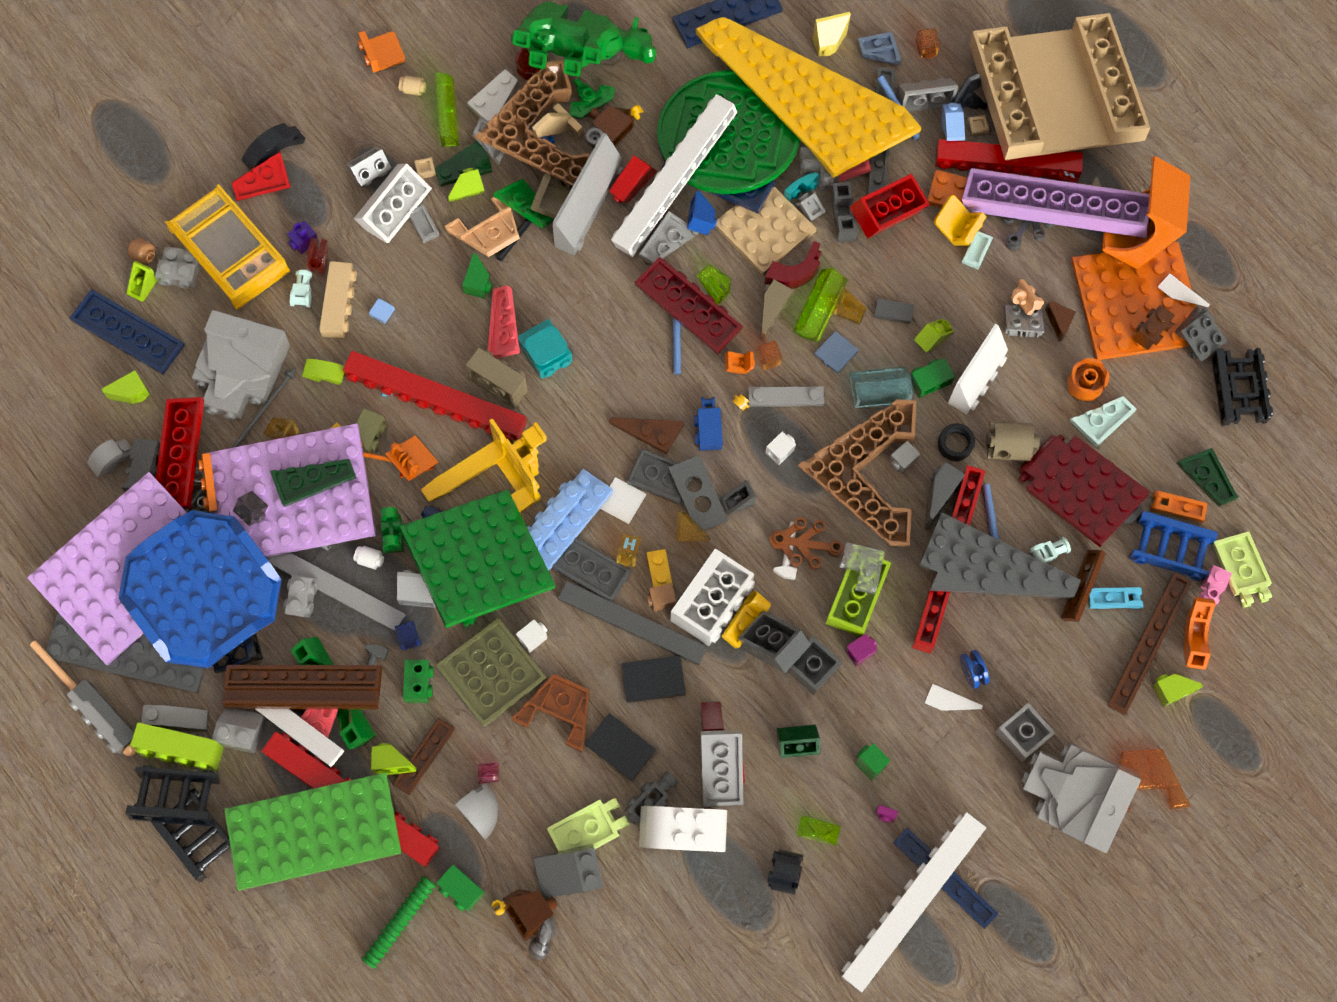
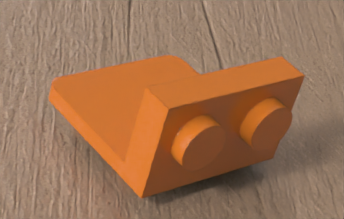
M365 31L358 33L360 38L357 41L360 51L364 50L365 55L363 57L367 66L370 65L373 73L405 62L406 58L395 32H388L368 39Z

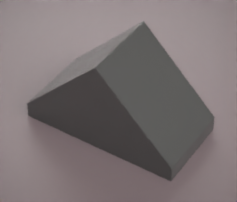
M745 480L721 497L720 500L727 515H731L755 505L756 495L749 480Z

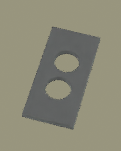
M699 455L668 467L697 534L728 522ZM689 477H697L701 481L702 487L698 492H691L686 488L685 482ZM706 497L710 501V509L706 512L698 511L694 506L696 498Z

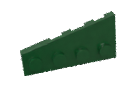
M350 459L270 471L283 507L357 478Z

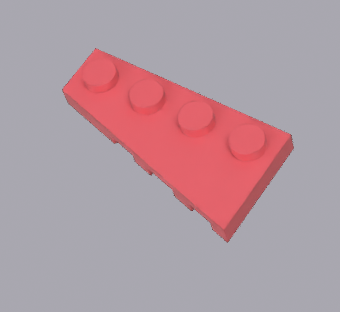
M508 285L495 288L492 293L488 351L496 359L520 353L512 288Z

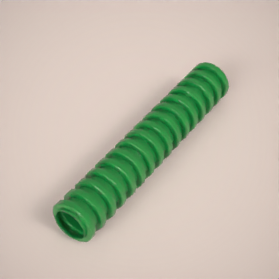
M421 876L422 880L417 882L418 885L416 887H413V892H409L410 896L405 898L406 901L401 903V908H397L398 912L393 914V919H389L390 923L385 924L386 928L381 930V935H377L378 939L373 941L374 944L369 946V951L366 950V955L361 957L362 961L372 969L377 968L376 964H380L381 957L384 958V953L389 952L388 948L393 946V941H397L396 937H400V932L405 930V925L408 926V921H412L413 914H417L416 910H420L421 907L419 906L425 903L424 900L429 898L428 894H432L431 890L436 888V884L427 877Z

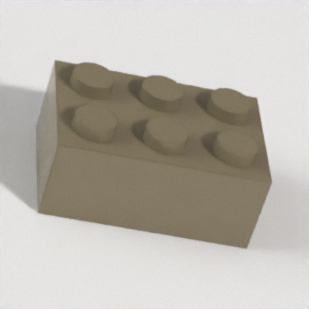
M478 348L466 364L469 380L514 409L527 393L525 375L517 369L513 370L510 368L509 364L504 360L499 361L494 358V355L488 350L483 351Z

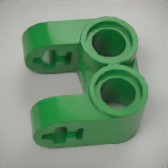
M395 507L380 509L384 554L404 552L403 536L400 531V526L402 525L401 514H399L398 509Z

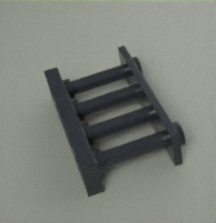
M150 765L135 767V771L138 777L142 778L137 803L134 806L127 805L125 813L129 820L211 827L212 817L206 810L211 784H220L217 773L211 770L197 772L160 769ZM150 779H160L162 784L157 805L147 807L145 802ZM171 780L183 781L178 805L175 809L165 807ZM191 782L203 783L198 808L195 811L186 809Z
M195 788L189 789L186 807L193 801L197 806L199 804L200 793ZM212 815L213 826L190 845H185L184 847L180 844L179 840H181L182 835L195 825L183 824L176 831H170L167 827L169 823L151 822L198 882H202L207 878L203 873L205 868L231 848L229 836ZM218 832L225 842L203 860L195 863L191 858L193 852Z

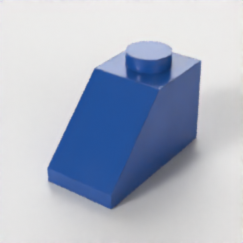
M696 191L690 202L687 229L708 235L717 223L715 209L701 192Z

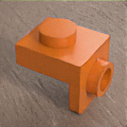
M730 351L725 353V371L745 375L753 370L755 359L752 351L746 354Z

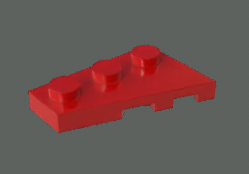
M280 151L232 182L237 201L290 188Z

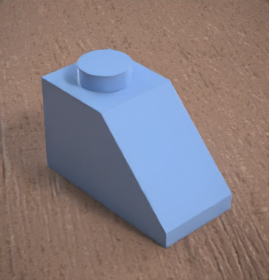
M957 103L942 105L941 126L947 141L965 140L964 114L961 105Z

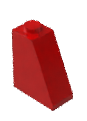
M634 155L609 190L613 194L612 198L620 204L622 202L628 204L655 175L657 170Z

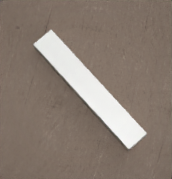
M255 709L330 767L334 765L344 752L343 749L290 709Z

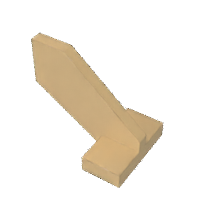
M558 103L553 107L554 113H547L532 127L534 135L538 138L564 133L568 129L578 138L584 135L583 127Z

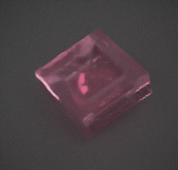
M499 762L479 764V784L499 782Z

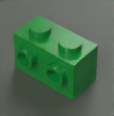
M405 660L403 700L405 703H429V697H433V685H430V678L434 677V666H431L429 660Z

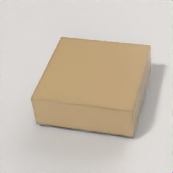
M985 115L969 117L967 119L971 136L989 133Z
M432 157L414 161L417 174L422 179L436 176Z

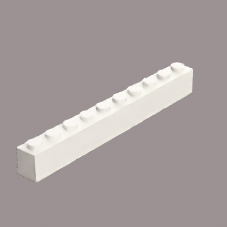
M717 94L708 102L705 111L698 116L694 126L687 131L684 140L677 145L676 151L666 160L663 169L656 174L655 180L645 189L642 198L635 203L631 213L624 218L621 227L614 232L611 241L616 248L631 257L636 254L737 114L735 105Z
M966 813L964 816L960 814L953 823L956 826L953 831L947 830L941 838L943 844L940 848L935 846L928 855L931 858L928 864L922 863L916 871L919 874L915 881L910 879L904 887L906 893L902 897L897 896L891 904L894 908L890 914L888 912L884 913L879 920L882 923L877 930L873 928L866 937L869 941L865 947L861 944L854 953L857 956L852 963L848 961L841 970L844 973L842 978L861 993L986 829L983 824L970 814Z

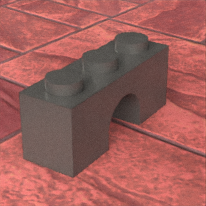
M851 182L833 183L831 199L837 242L855 241L858 232L857 222L849 208L853 202Z

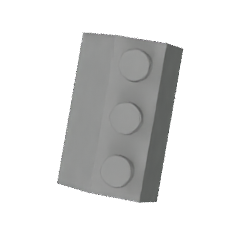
M939 78L934 81L923 80L918 83H903L898 86L896 95L900 104L908 112L941 108L942 105L953 101L957 94L958 85L951 78Z

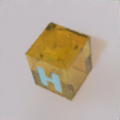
M622 533L616 563L624 566H636L641 537Z

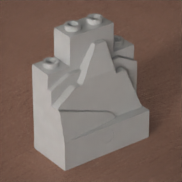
M212 310L204 329L207 338L195 365L196 368L192 379L197 387L204 390L207 389L203 398L204 408L207 413L217 415L218 413L229 420H241L248 401L255 405L265 404L270 398L290 343L284 330Z
M1072 742L1068 746L1065 745L1060 754L1063 757L1062 760L1041 750L1037 754L1034 753L1029 762L1032 765L1030 771H1025L1021 782L1024 783V790L1043 798V801H1038L1035 808L1037 818L1059 828L1065 834L1107 853L1141 781L1139 774Z

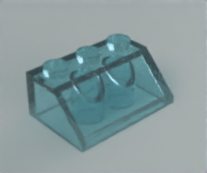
M905 366L849 373L855 408L889 405L897 399L911 400L913 397L911 377Z

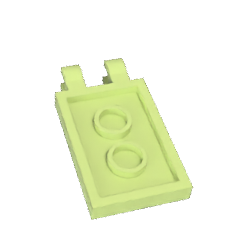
M1249 531L1212 543L1222 569L1232 573L1228 583L1233 595H1240L1243 608L1249 607L1251 603H1254L1251 595L1258 592L1261 603L1272 598V594L1267 587L1272 582Z
M614 798L605 804L598 800L548 827L547 830L558 851L592 843L596 849L619 836L617 830L629 825V822L625 816L616 821L614 820L610 811L620 807L617 799Z

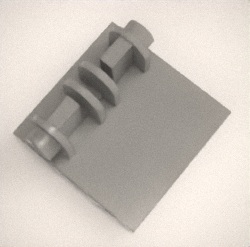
M1005 305V334L1017 336L1019 331V337H1022L1023 332L1025 337L1038 338L1044 333L1042 308L1034 310L1032 315H1027L1021 306Z

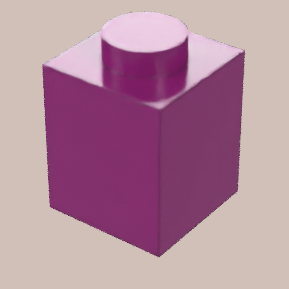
M864 634L849 644L845 652L855 666H858L876 653L877 644L871 636L868 637L867 634Z

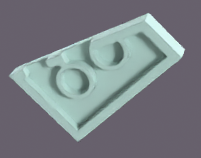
M1122 396L1099 408L1087 411L1083 415L1070 419V422L1097 447L1137 409Z

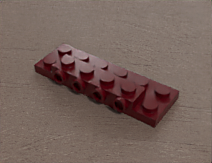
M661 257L635 281V286L717 355L742 330L743 326L732 318L723 306H718L714 303V299L710 295H705L701 292L697 284L689 282L681 271L677 272Z

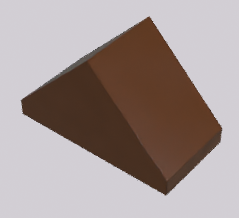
M1053 301L1048 302L1045 312L1058 341H1063L1076 311Z

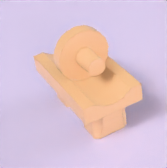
M1020 279L1018 287L1012 291L1011 300L1014 304H1019L1027 315H1032L1034 310L1041 309L1044 301L1041 297L1035 295L1033 286Z

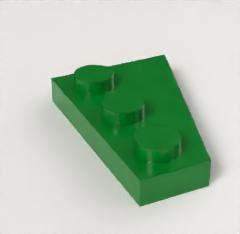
M524 179L518 180L494 193L495 198L540 228L554 221L551 217L531 210L536 193Z

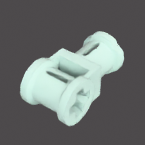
M307 270L296 271V284H293L290 292V306L306 305V307L310 308L312 290L309 282L310 278H312V273Z
M1063 536L1054 543L1048 541L1035 545L1029 549V552L1035 558L1049 564L1058 555L1071 552L1068 540Z

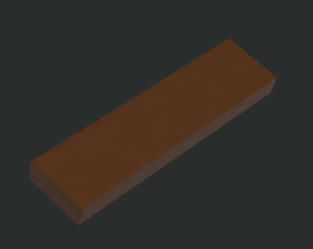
M1087 550L1076 577L1081 580L1074 598L1067 600L1061 615V619L1064 621H1080L1106 555L1102 550Z
M438 718L409 759L416 767V772L400 773L392 785L410 796L455 731V728Z

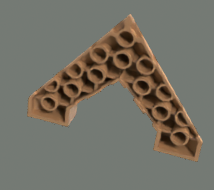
M564 61L547 62L546 68L540 69L526 82V85L517 91L501 108L500 112L495 114L474 138L570 185H574L590 157V153L579 155L563 153L554 144L546 139L542 140L536 137L534 132H532V127L541 120L552 104L565 103L570 100L572 89L568 75L564 74Z
M897 399L884 410H880L871 416L869 420L859 424L836 439L829 446L827 445L816 452L808 460L798 464V467L891 546H910L911 509L891 507L880 497L871 484L864 480L859 471L893 443H905L908 441L910 444H913L917 400Z

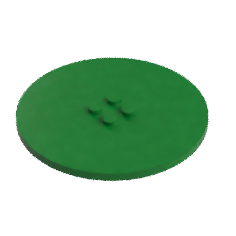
M733 70L716 71L699 76L681 86L668 99L661 111L657 126L658 146L664 162L673 155L677 145L684 140L687 131L694 126L698 116L705 111L708 102L716 94L732 102L737 110V114L688 180L687 184L692 187L717 194H737L755 190L781 175L791 164L798 151L800 139Z

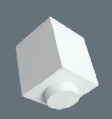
M781 432L766 446L765 453L780 465L795 450V440L789 434L786 435L784 432Z
M532 620L516 633V637L530 653L547 639L546 632L548 630L541 622L537 623L535 620Z

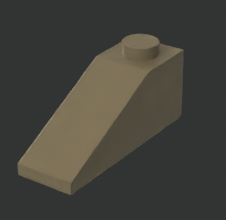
M773 280L771 285L767 284L763 290L764 300L760 338L763 341L792 298L793 290L776 280Z

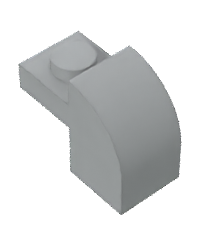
M110 439L92 452L87 464L97 477L112 473L118 462L130 459L132 447L126 439L117 442Z

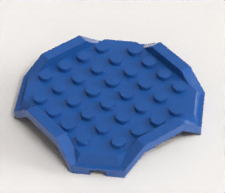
M192 510L171 521L141 542L126 556L119 600L166 663L211 668L227 653L275 621L282 579L234 516Z

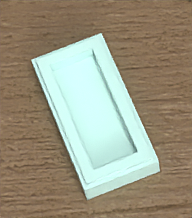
M977 231L962 263L979 270L993 237Z

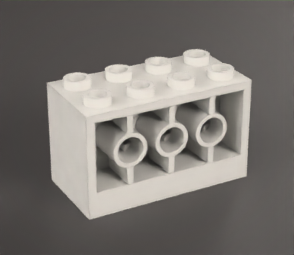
M714 549L671 610L670 621L707 646H710L712 642L716 643L721 636L722 627L726 628L731 622L733 611L737 612L742 606L744 595L748 597L753 590L755 583L753 581L754 573L719 550Z

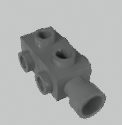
M668 771L661 776L662 779L658 783L656 781L646 782L640 789L642 792L637 797L633 796L626 803L628 806L625 809L628 813L626 817L634 825L636 823L640 825L641 812L639 814L635 812L637 806L664 807L668 803L666 798L669 795L666 791L678 783L675 777ZM652 791L655 793L654 799H650L649 794Z

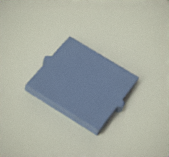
M835 331L814 355L823 361L825 366H829L838 374L859 350L849 342V339H845Z

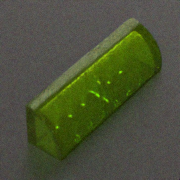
M436 72L435 81L441 146H460L455 81L449 74Z
M834 268L821 270L793 332L806 340L819 342L848 279Z

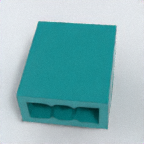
M549 319L518 336L519 347L540 379L552 376L556 370L566 368L573 361L572 353L566 341Z

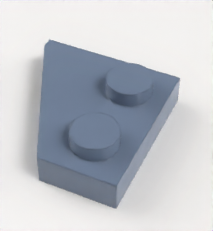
M892 32L858 38L857 43L863 58L900 65L901 59Z

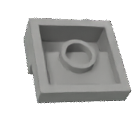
M165 247L162 260L158 262L155 278L158 283L164 286L177 285L185 289L188 287L195 288L200 264L187 249Z

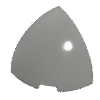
M484 783L476 791L472 790L455 806L473 825L482 838L486 840L497 823L499 807L492 787L488 783Z

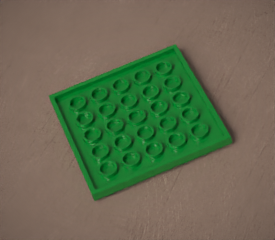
M508 489L400 526L401 534L445 628L555 589L556 585Z

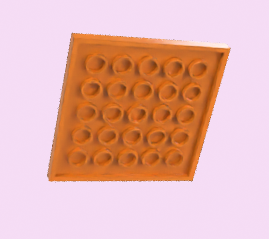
M1173 242L1138 269L1106 252L1072 257L1071 263L1095 359L1103 360L1190 347L1175 331L1196 308V304L1171 298L1158 288L1162 281L1171 274L1191 289L1179 242ZM1159 305H1162L1175 315L1172 319L1174 324L1168 332L1163 331L1161 334L1163 338L1157 346L1153 344L1147 350L1133 340L1138 333L1135 329L1141 322L1145 323L1148 320L1146 316L1152 308L1156 310Z

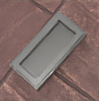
M424 204L411 212L409 218L423 243L440 236Z

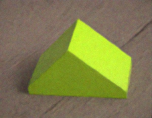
M138 261L133 262L127 295L142 302L146 299L157 282L152 268Z

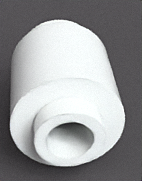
M358 546L354 554V561L359 565L376 570L382 566L384 556H382V551L367 546Z

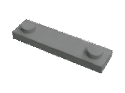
M748 387L749 406H824V387Z

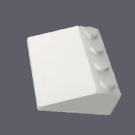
M995 324L958 380L948 404L966 415L970 410H975L980 402L977 400L980 395L984 396L989 388L987 383L989 380L993 382L998 374L996 369L998 366L1002 367L1007 360L1005 355L1008 349L999 325Z

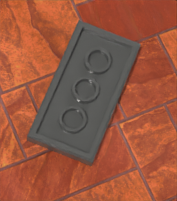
M578 538L574 539L557 562L552 565L553 570L611 602L615 600L632 573L631 569Z

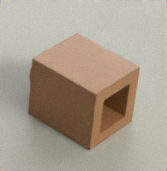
M672 583L649 588V595H646L648 606H652L654 612L674 607L677 603Z

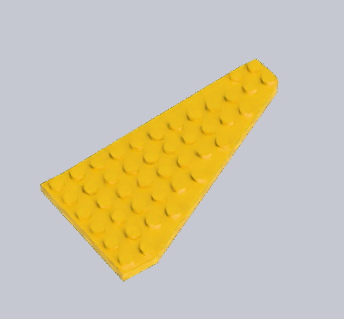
M724 17L717 18L696 28V34L716 57L719 56L813 152L833 178L921 131L922 127L905 107Z

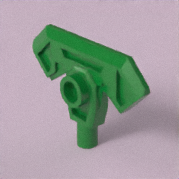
M579 78L575 79L573 83L577 87V93L581 102H572L569 114L576 118L586 116L593 108H599L613 100L615 88L600 85L596 93L589 85L583 84Z

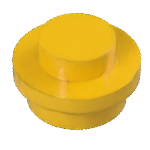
M742 394L739 396L734 395L735 398L732 401L744 411L745 408L750 407L747 404L749 400Z

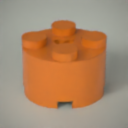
M1085 358L1077 362L1067 378L1069 394L1082 401L1096 400L1109 382V372L1103 366L1104 364L1094 358Z

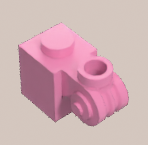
M1213 565L1208 570L1210 571L1209 575L1203 580L1201 588L1204 591H1201L1200 597L1214 599L1215 603L1218 604L1220 601L1219 595L1225 591L1232 573Z

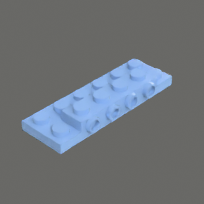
M584 469L581 470L573 481L564 482L558 490L560 493L556 498L551 497L548 500L546 510L544 512L540 511L535 516L534 520L536 522L532 527L527 526L548 571L614 492L611 487Z

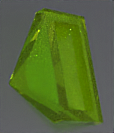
M708 264L697 275L717 305L730 294L731 278L711 264Z
M801 816L797 836L836 846L841 826Z

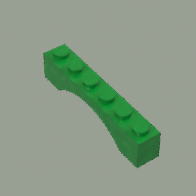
M318 637L304 638L290 650L299 665H334ZM338 709L339 734L349 750L363 747L376 736L361 709Z

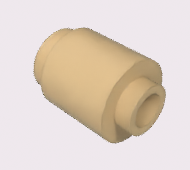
M400 77L399 91H402L404 94L421 96L426 91V82H424L423 78Z

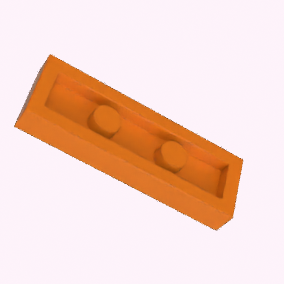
M210 453L202 454L201 459L198 460L199 471H203L204 478L200 479L201 489L206 492V497L203 498L204 509H208V513L217 512L212 464Z

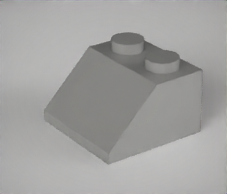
M225 708L216 723L212 740H216L226 748L255 754L265 717L260 713Z

